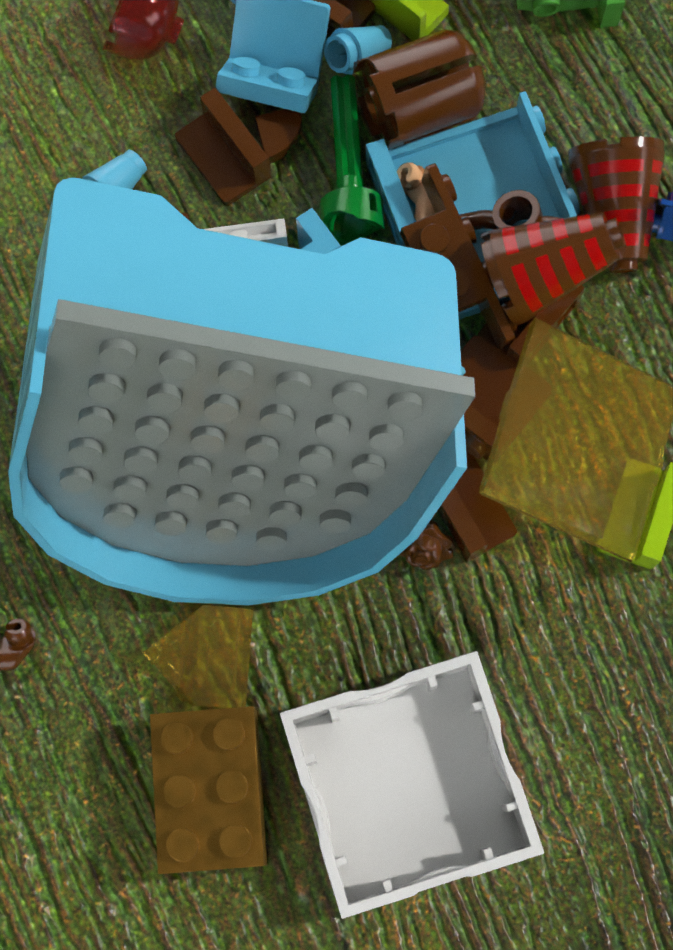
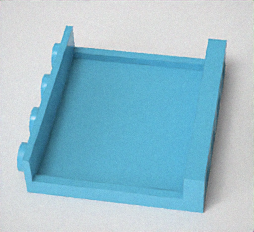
M526 91L519 93L517 106L412 141L389 151L384 138L366 144V166L376 192L383 199L384 213L396 245L406 247L400 235L401 228L416 222L414 218L416 205L405 194L397 174V169L407 162L419 165L424 169L426 166L435 163L441 175L447 174L456 190L457 200L454 201V204L459 214L477 210H493L496 201L503 194L513 190H524L534 195L544 216L567 218L580 214V206L572 188L566 189L560 175L563 172L560 155L554 146L549 148L543 134L546 131L543 114L538 106L532 107ZM520 220L513 226L524 224L527 220ZM491 229L474 230L477 243L473 246L481 262L484 261L481 243L485 242L481 238V234ZM510 297L498 298L500 305L509 301ZM477 304L459 312L458 316L459 319L481 311Z

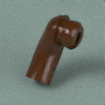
M21 618L13 619L5 626L7 630L0 640V671L16 669L35 645L36 634L27 620Z

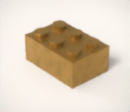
M255 707L150 714L158 874L266 866L267 850L258 712Z

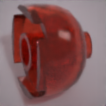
M119 0L108 32H117L114 43L107 40L104 41L102 50L118 57L136 61L147 60L156 56L166 42L175 45L184 23V19L177 16L179 0Z

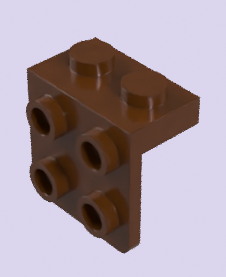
M478 335L472 337L461 350V366L466 371L463 376L472 377L475 381V398L464 413L466 451L478 459L483 457L493 465L547 399L549 388L544 382L513 361L487 339Z

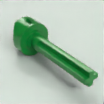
M349 74L343 78L335 75L330 79L337 180L336 189L324 195L319 204L320 219L341 246L360 237L366 238L381 228L385 229L383 199L378 192L364 187L361 169L355 77Z

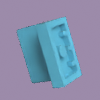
M236 0L230 56L218 72L216 79V89L219 93L305 114L318 90L331 10L330 5L313 0Z

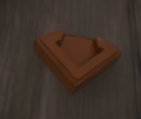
M283 109L255 116L263 151L269 157L270 164L282 159L293 146L301 132L302 114Z

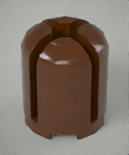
M444 29L354 62L353 74L362 71L365 88L364 96L358 97L364 119L372 136L383 135L387 142L388 151L472 120L479 114L485 100L486 81L481 66L469 67V62L477 58L471 43L458 31Z

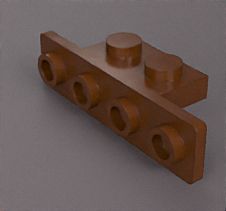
M435 163L426 166L421 181L436 214L402 227L400 235L406 247L437 253L452 263L456 271L458 313L478 304L497 348L503 350L509 347L515 340L513 332L517 330V326L513 324L504 310L509 308L507 304L500 305L493 289L494 286L485 260L480 261L473 246L477 243L474 228L467 217H460L454 201L457 200V194L450 177L447 174L441 175Z

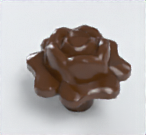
M430 520L418 539L399 555L406 557V561L412 567H420L423 570L438 568L442 561L453 558L454 552L450 548L453 545V538L441 533L438 524L434 520Z

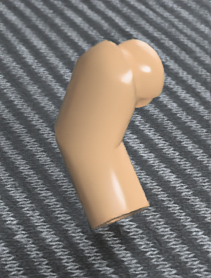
M407 162L397 169V174L405 194L416 205L414 218L416 221L436 214L421 181L425 169L414 163Z

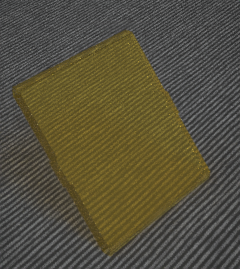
M534 317L526 335L511 388L506 393L499 415L501 420L480 485V494L626 561L632 562L638 551L654 487L658 484L664 462L662 457L673 420V385Z

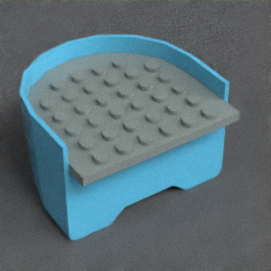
M81 178L63 179L56 185L37 262L8 470L13 517L48 556L104 585L172 602L249 606L319 596L378 573L418 539L467 469L464 413L475 398V381L472 377L462 376L457 281L454 266L447 258L437 253L362 237L329 253L320 254L199 229L161 195Z

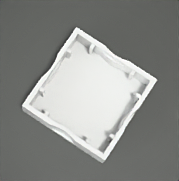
M477 651L408 672L401 678L383 686L369 690L348 691L280 713L298 776L304 788L315 824L320 849L342 919L414 896L420 891L463 877H473L544 854L521 781L515 774L505 753L501 735V721Z

